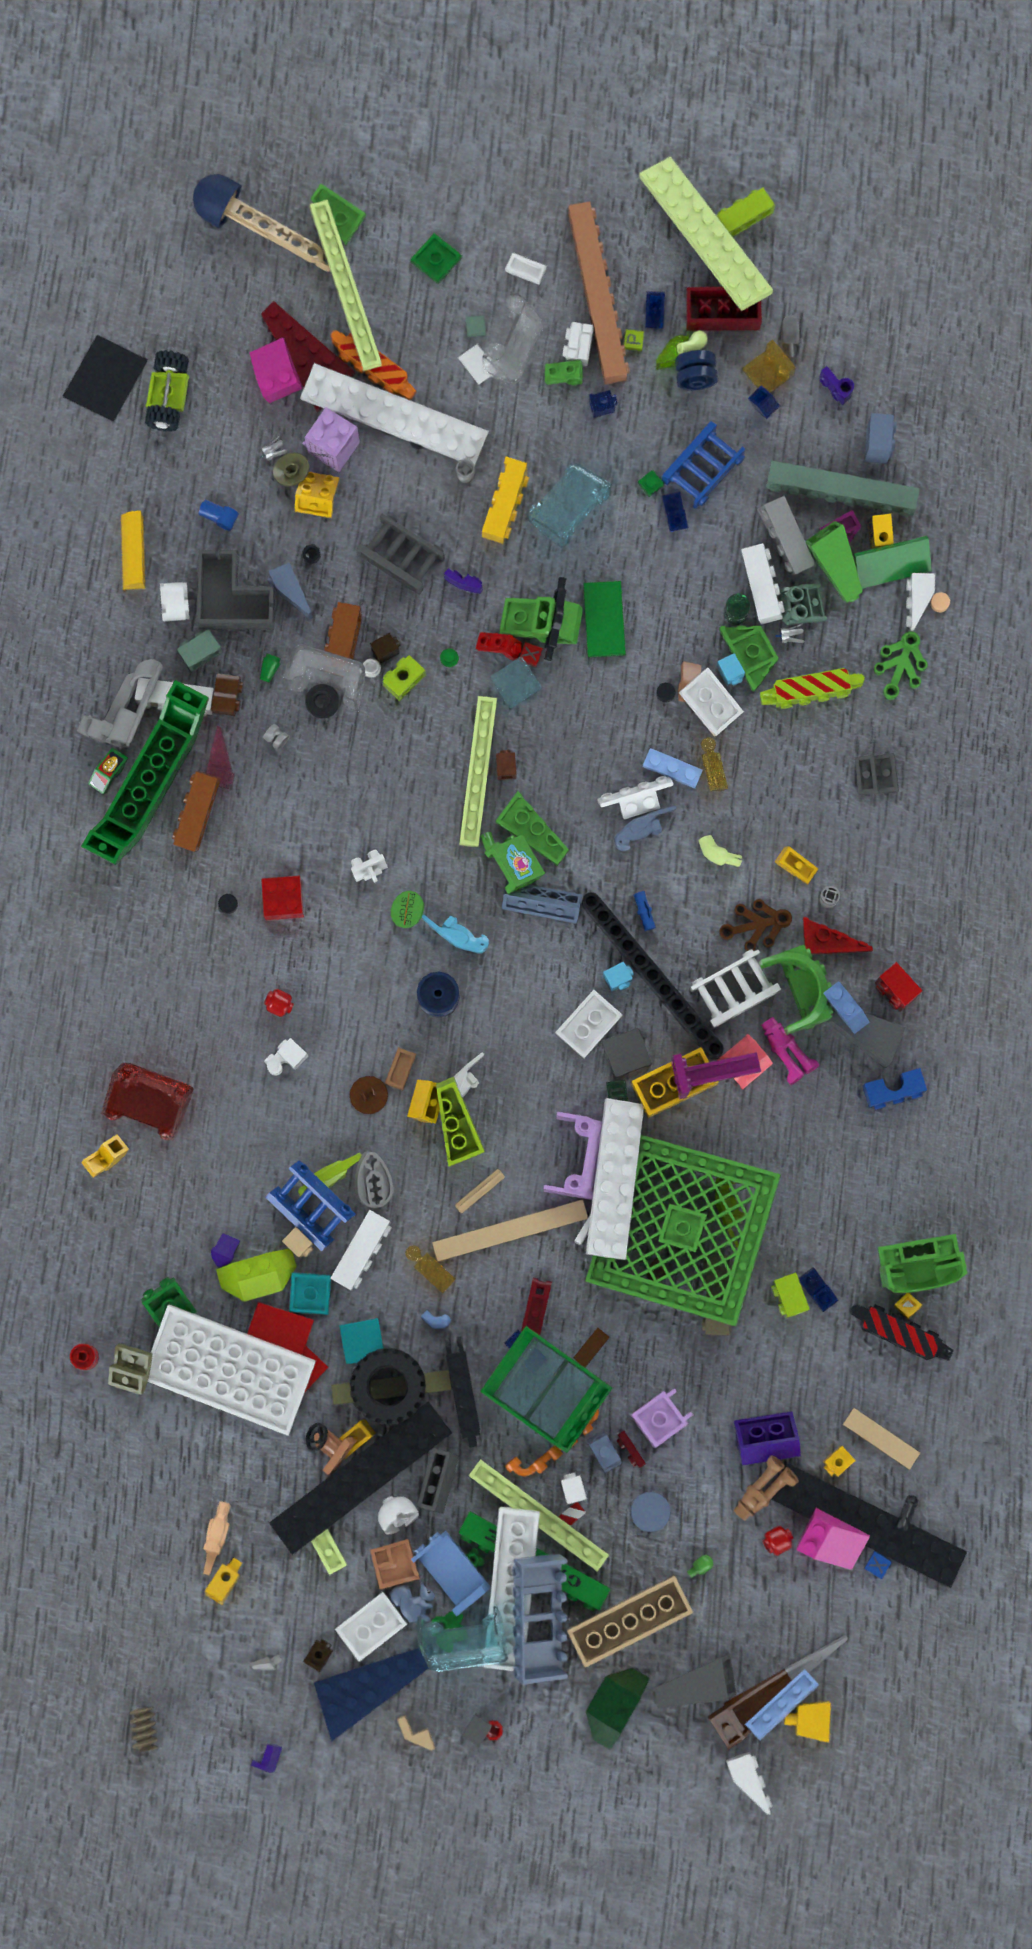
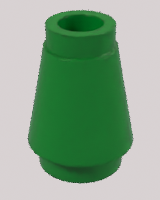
M266 653L262 661L260 680L270 683L281 665L279 663L280 658Z

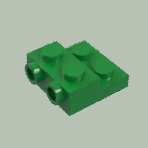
M166 1277L159 1283L160 1286L155 1290L150 1288L145 1291L141 1299L142 1304L159 1328L168 1305L193 1314L197 1312L174 1277L171 1279Z

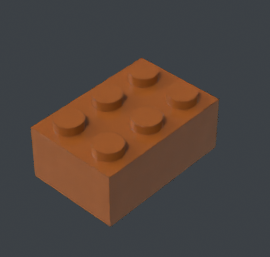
M338 602L337 608L334 607L332 611L333 626H329V644H325L324 655H326L325 660L328 661L329 667L351 671L362 622V612L360 606Z

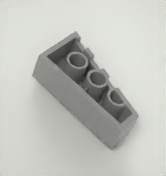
M785 496L757 509L776 545L778 554L782 556L785 562L784 567L787 573L793 576L816 565Z

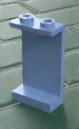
M444 1531L441 1535L437 1532L429 1539L431 1543L425 1547L423 1544L414 1551L416 1556L411 1560L413 1562L417 1559L421 1561L456 1605L452 1611L458 1616L486 1593L491 1586L447 1531Z

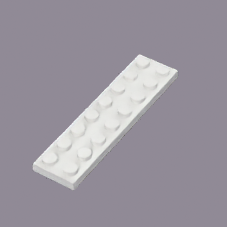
M606 1098L604 1101L586 1254L621 1260L626 1259L644 1110L643 1104Z
M507 1507L499 1508L484 1668L513 1671L515 1666L513 1647L515 1646V1637L513 1635V1627L515 1626L513 1606H515V1598L512 1592L514 1586L512 1568L514 1566V1559L536 1556L540 1511ZM532 1594L524 1595V1615L530 1614ZM524 1622V1643L527 1642L529 1622Z

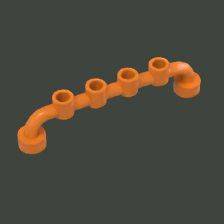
M599 1409L582 1433L584 1435H587L593 1429L592 1424L598 1418ZM553 1445L528 1468L523 1469L519 1466L522 1462L517 1456L511 1459L504 1467L509 1473L514 1471L517 1475L523 1477L530 1476L536 1471L540 1474L548 1467L547 1461L551 1458L556 1461L563 1453L560 1448Z

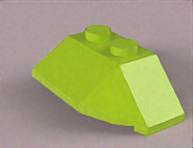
M288 1248L237 1261L216 1269L221 1289L246 1302L283 1291L297 1265L293 1252Z

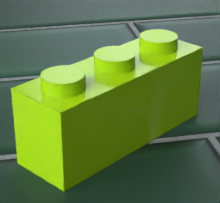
M762 187L759 190L751 191L746 198L736 200L731 207L721 209L716 216L731 236L734 237L774 213L775 204Z

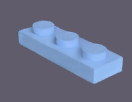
M651 748L643 763L644 768L670 777L692 788H696L703 771L700 768Z

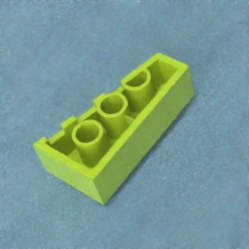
M455 1077L436 1083L449 1167L484 1153V1146Z

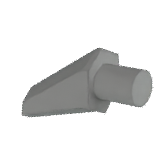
M277 1654L271 1659L266 1657L249 1664L254 1670H276L275 1665L280 1663L282 1658Z

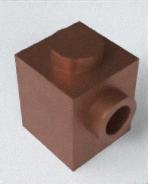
M502 750L500 753H496L497 779H517L515 752Z

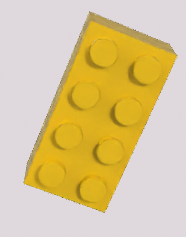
M702 1047L682 1056V1058H686L687 1067L709 1062ZM671 1062L632 1080L631 1086L640 1104H643L647 1118H650L718 1085L719 1081L694 1086L689 1091L687 1098L679 1100Z

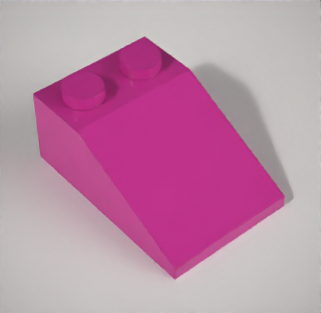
M284 338L249 352L263 398L268 403L303 389Z
M816 1508L798 1541L796 1550L815 1560L852 1570L870 1535Z

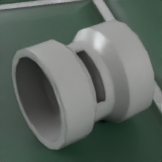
M462 459L457 463L456 475L459 481L463 483L471 482L475 477L474 463L469 459Z
M273 724L265 732L263 739L271 742L275 749L280 750L287 743L290 736L286 732L280 731L276 724Z
M834 886L825 887L819 896L820 904L825 908L834 907L840 899V892Z

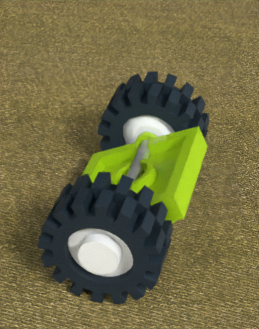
M160 350L155 355L154 370L156 372H151L145 424L158 431L163 430L167 432L168 430L172 432L178 430L180 412H184L189 381L187 374L189 359L184 354H180V352Z

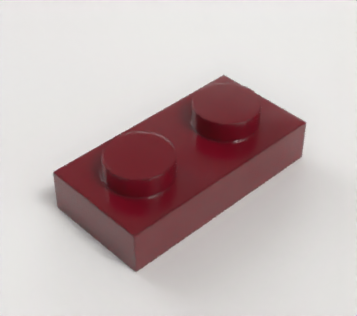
M623 1430L617 1434L619 1439L616 1441L622 1450L626 1448L630 1455L627 1458L633 1467L636 1465L638 1468L646 1464L626 1432Z

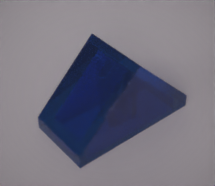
M646 291L645 328H664L665 292Z

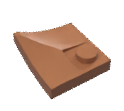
M409 1539L370 1550L380 1590L421 1579L416 1562L411 1560L414 1555Z

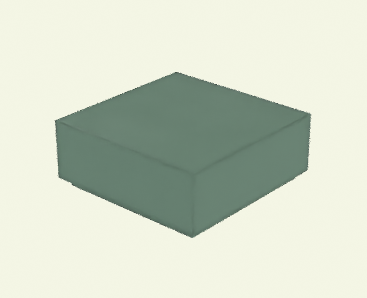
M484 315L466 317L467 337L486 335Z

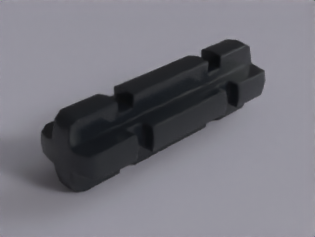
M908 1495L905 1503L907 1504H904L900 1519L896 1525L899 1531L906 1532L915 1511L914 1508L918 1503L916 1496Z

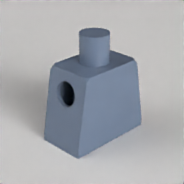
M604 1431L586 1440L604 1473L622 1464L619 1455Z

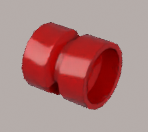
M78 1344L71 1350L70 1361L78 1369L91 1370L98 1364L99 1353L94 1346Z

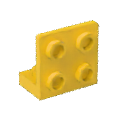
M309 472L307 477L298 484L295 494V512L332 518L333 501L339 477Z

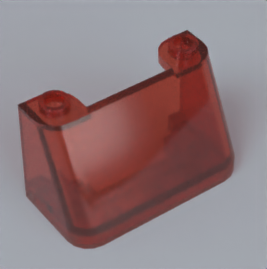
M122 1063L112 1073L101 1114L105 1115L109 1120H117L125 1116L158 1129L157 1133L161 1139L173 1141L179 1131L194 1088L186 1083L131 1063Z

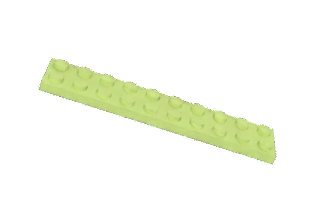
M671 157L640 173L639 178L741 311L773 294L771 286Z

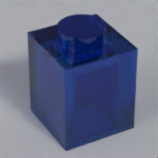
M762 385L748 397L755 410L766 419L780 407L774 396Z

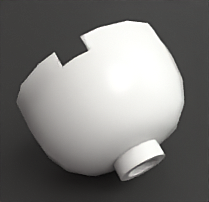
M390 1496L383 1501V1505L378 1513V1521L385 1534H393L400 1531L398 1527L403 1524L406 1527L410 1525L419 1514L415 1505L408 1498H394Z

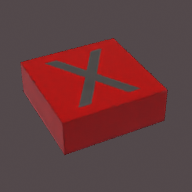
M525 642L519 661L537 667L543 648Z

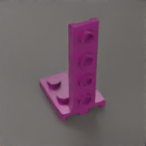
M757 1052L687 1067L686 1058H682L681 1053L673 1055L671 1059L679 1100L687 1098L689 1091L694 1086L761 1072Z

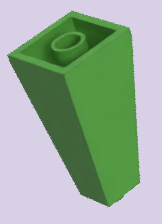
M833 521L805 542L811 555L842 600L845 602L850 601L851 603L860 597L859 594L863 591L843 524Z

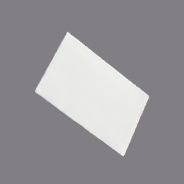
M478 344L458 357L478 384L498 371Z

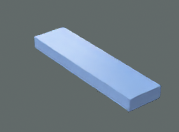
M804 1669L746 1723V1726L761 1740L812 1693L819 1684Z

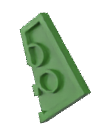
M323 184L318 186L310 198L313 203L328 200L340 239L347 245L367 216L366 213Z

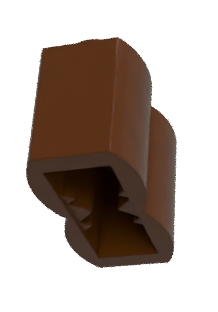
M217 673L211 707L212 713L235 716L236 711H240L241 700H238L239 693L243 692L244 682H241L240 676Z

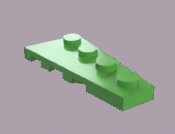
M517 791L497 818L496 823L515 837L523 835L529 847L558 866L569 852V849L546 825L545 821L539 817L520 792Z

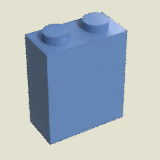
M839 981L824 992L833 1009L854 1034L870 1023L864 1011Z

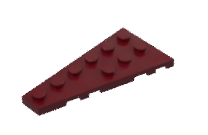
M273 301L261 313V317L275 340L284 338L303 388L307 383L314 363L351 378L355 375V371L276 302ZM313 404L316 412L319 413L322 407Z

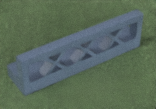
M528 885L510 894L505 890L502 909L577 924L582 895ZM531 892H534V893H537L538 895H531L530 893H531ZM549 896H555L556 899L549 898ZM567 900H575L577 903L568 902Z

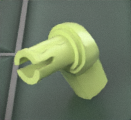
M695 331L689 341L677 345L678 355L704 348L708 341L707 335L703 331Z
M711 835L704 836L698 840L704 856L713 863L720 866L729 864L739 867L742 860L739 859H742V856L728 853L725 848L717 846Z

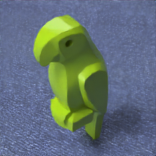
M357 1153L343 1161H336L315 1172L314 1175L330 1188L339 1180L346 1178L347 1170L359 1162L362 1155ZM306 1185L301 1186L298 1194L301 1196L308 1187Z
M717 1178L715 1183L718 1184L724 1179ZM728 1183L718 1188L722 1196L731 1192ZM715 1189V1200L720 1197ZM734 1195L725 1200L729 1208L738 1204ZM723 1202L716 1205L719 1214L726 1211ZM739 1208L732 1212L735 1220L745 1216V1213L739 1211ZM729 1214L721 1218L724 1226L733 1223ZM732 1228L728 1229L727 1232L730 1238H734L735 1235ZM738 1241L734 1242L736 1248L739 1246Z

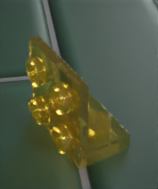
M772 339L767 343L766 350L745 365L742 370L762 395L766 397L792 378L796 367Z

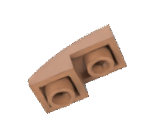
M684 661L681 664L678 701L686 702L679 692L701 673V665Z

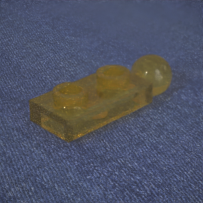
M706 737L701 742V748L706 752L702 754L710 791H725L728 789L720 753H714L716 748L715 740L711 737Z
M411 1245L406 1249L405 1255L407 1259L418 1262L414 1268L442 1294L456 1280L428 1253L422 1256L419 1247Z

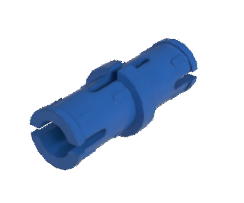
M645 891L633 894L638 908L637 914L640 915L644 931L655 929L656 926L651 914L652 908L649 907Z

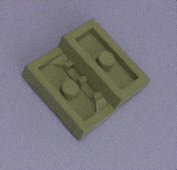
M120 1343L115 1345L114 1364L109 1366L108 1385L142 1395L148 1382L153 1353Z

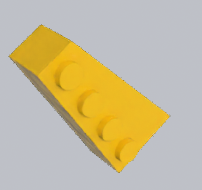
M505 457V472L500 473L499 489L494 492L491 503L493 506L489 507L482 529L483 538L504 544L505 538L509 539L512 528L509 527L511 521L515 522L518 513L516 507L517 504L521 505L524 496L521 492L523 487L527 488L530 478L527 476V463L510 457Z

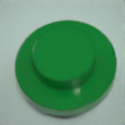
M445 649L440 655V661L445 667H454L459 661V655L454 649Z

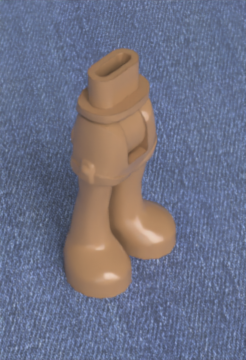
M773 1455L767 1459L768 1467L757 1481L747 1487V1491L742 1499L738 1501L739 1505L734 1509V1512L744 1521L749 1516H754L763 1507H767L770 1504L769 1501L786 1484L794 1486L799 1482L796 1475L786 1467L777 1479L765 1491H762V1488L769 1480L784 1468L783 1462Z

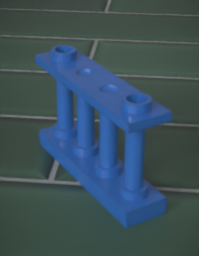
M712 421L708 423L662 475V482L668 485L671 481L673 483L676 482L695 498L693 503L695 509L707 502L708 495L736 464L740 465L745 458V448L743 446L736 452L716 436L717 425ZM707 441H712L732 459L724 466L707 452L703 445ZM695 454L703 457L720 471L714 479L710 478L692 463L691 459ZM683 468H687L708 486L700 493L685 481L679 472Z
M299 1160L290 1166L289 1170L293 1175L283 1188L276 1187L265 1198L316 1247L323 1251L334 1241L330 1233L341 1220L346 1223L356 1214L349 1205L345 1204L316 1177L306 1164ZM300 1180L308 1188L295 1202L288 1196V1193ZM314 1193L321 1200V1203L309 1216L302 1209V1206ZM329 1207L336 1215L323 1229L316 1220Z

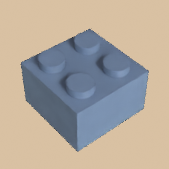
M871 413L866 430L864 462L887 464L888 459L892 458L893 451L895 450V440H893L894 433H896L897 422H893L894 415Z

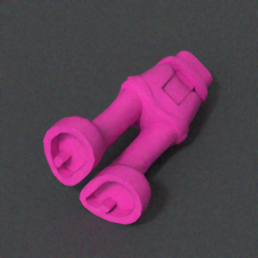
M772 1017L761 1026L765 1031L764 1035L767 1036L771 1045V1050L780 1057L789 1072L787 1082L789 1085H792L804 1076V1073L806 1075L811 1073L820 1064L815 1059L809 1058L800 1049L794 1040L795 1037L791 1034L786 1035L781 1022L778 1023ZM787 1048H789L791 1052L794 1054V1056L797 1058V1060L801 1064L803 1071L788 1054V1052L786 1051Z

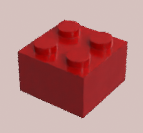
M300 875L261 878L263 912L266 921L304 918L302 880Z
M897 962L879 976L875 982L877 985L875 987L882 996L885 994L889 999L888 1002L895 1010L898 1009L900 1012L923 991Z

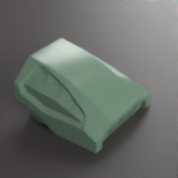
M803 584L784 587L780 590L779 602H783L785 612L782 613V620L787 626L827 620V617L824 615L820 595V584Z

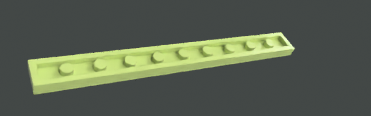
M328 200L310 204V210L363 371L380 367L382 362Z

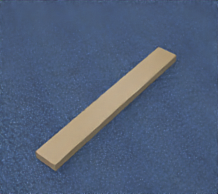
M580 1200L432 1242L437 1262L583 1221L588 1219L584 1202Z

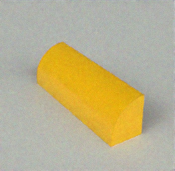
M131 511L121 515L123 590L146 589L143 515L141 511Z

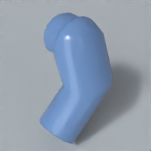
M428 1310L421 1316L433 1329H444L451 1322V1318L448 1315L444 1314L442 1317H434Z

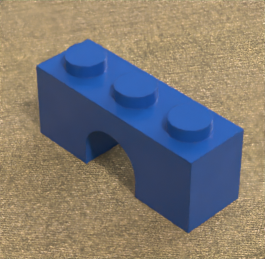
M921 1068L901 1073L899 1075L901 1088L897 1091L889 1090L885 1086L883 1079L865 1083L862 1087L868 1107H874L875 1110L886 1107V1103L893 1102V1105L905 1102L904 1098L912 1097V1099L923 1097V1093L927 1091Z

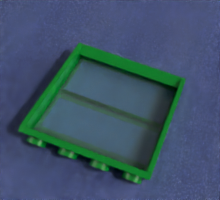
M526 1326L480 1392L556 1447L568 1453L613 1388Z

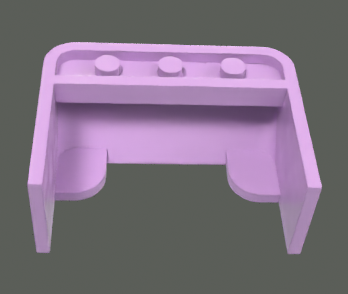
M557 1112L556 1119L575 1122L577 1134L589 1137L582 1175L573 1174L568 1176L565 1180L564 1188L544 1185L543 1192L593 1200L602 1122L585 1116Z

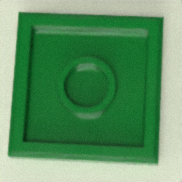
M433 233L412 256L410 262L439 284L462 259V255Z

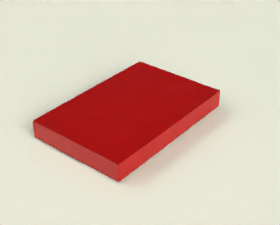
M258 1302L247 1334L303 1355L314 1320Z

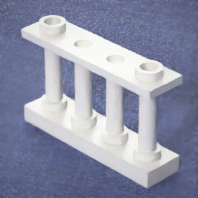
M751 949L742 955L744 958L704 980L701 977L692 982L693 986H691L690 991L694 992L698 989L712 1014V1020L709 1022L712 1029L781 991L778 983L775 985L769 983L755 957L759 956V950L753 952ZM746 962H749L762 985L761 989L763 991L757 995L755 992H752L738 968ZM732 971L746 996V1001L740 1004L738 1001H735L721 977ZM714 980L729 1004V1010L724 1013L718 1010L705 987L706 984Z

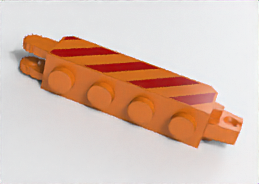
M338 330L332 332L331 341L338 348L341 360L346 363L350 362L354 365L353 367L357 372L366 374L373 384H379L383 387L384 391L401 396L407 400H411L415 396L416 389L408 382L405 370L378 351L382 366L363 371L352 334L349 333L345 336Z

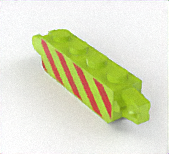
M840 668L781 679L774 683L773 688L760 692V701L762 705H775L776 708L787 709L792 707L793 704L798 703L800 705H807L811 701L818 700V702H824L836 696L838 699L845 698L851 693L852 689H857L863 685L865 677L861 673L849 675L848 670Z

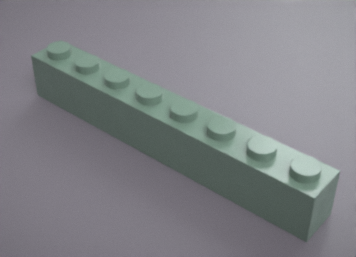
M773 460L771 461L766 488H770L774 492L786 491L791 495L802 494L807 495L811 499L823 498L827 502L832 503L836 501L844 502L847 506L859 505L868 510L875 508L880 509L884 513L896 512L905 517L914 515L920 489Z

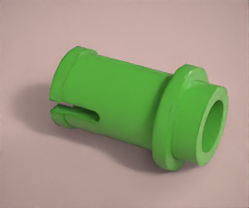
M486 832V836L484 834L480 836L486 850L484 852L485 855L491 850L490 846L495 843L492 832Z

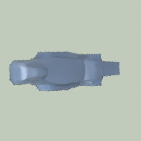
M668 807L633 819L616 834L614 838L616 848L620 851H627L630 849V841L643 839L650 834L659 835V833H662L661 825L656 817L675 811L677 807Z

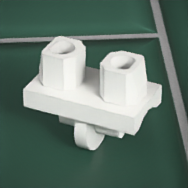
M373 850L367 854L369 860L362 862L361 858L358 857L351 860V870L356 882L362 879L366 881L371 878L374 883L378 881L376 876L382 874V870L388 868L383 854Z

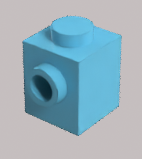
M735 653L717 662L716 667L727 686L730 684L734 686L743 681L742 678H744L745 672Z
M624 961L603 972V977L611 992L618 988L623 990L629 987L634 975L630 965L626 966Z

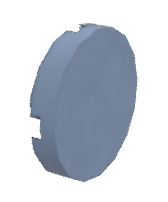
M645 1492L638 1495L633 1501L631 1517L634 1524L640 1529L647 1532H655L662 1529L668 1523L670 1506L661 1494Z

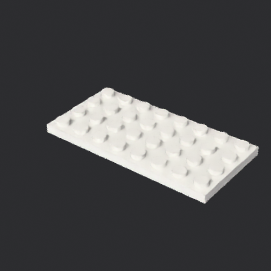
M168 1305L151 1350L153 1356L148 1382L289 1435L316 1360L175 1306Z

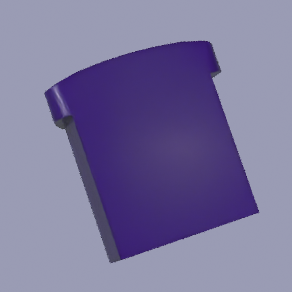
M222 1233L216 1246L211 1249L212 1259L218 1268L232 1262L240 1240Z
M267 1744L262 1762L252 1760L251 1766L269 1773L275 1772L282 1747L276 1744Z

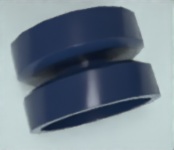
M693 350L678 355L675 358V368L678 372L676 376L677 386L680 389L691 391L714 386L718 382L717 370L715 369V354L707 350Z
M440 971L431 972L424 976L417 988V998L420 1007L429 1016L437 1018L446 1017L453 1013L460 1000L459 988L455 979L449 974ZM439 992H442V995L440 997H436L434 995L435 993L438 994Z

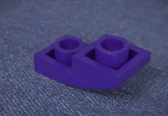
M449 568L444 573V579L455 587L481 594L483 591L482 582L476 576L471 577L467 574L462 579L463 576L458 571H452Z

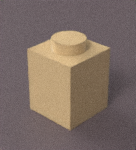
M297 1227L282 1241L299 1258L307 1257L314 1250L312 1247L314 1244Z

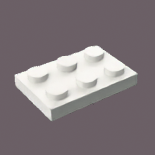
M709 668L702 671L679 692L713 736H717L744 712Z
M593 990L555 1034L585 1059L623 1015Z
M382 1592L335 1630L360 1662L406 1626L407 1623L386 1594Z

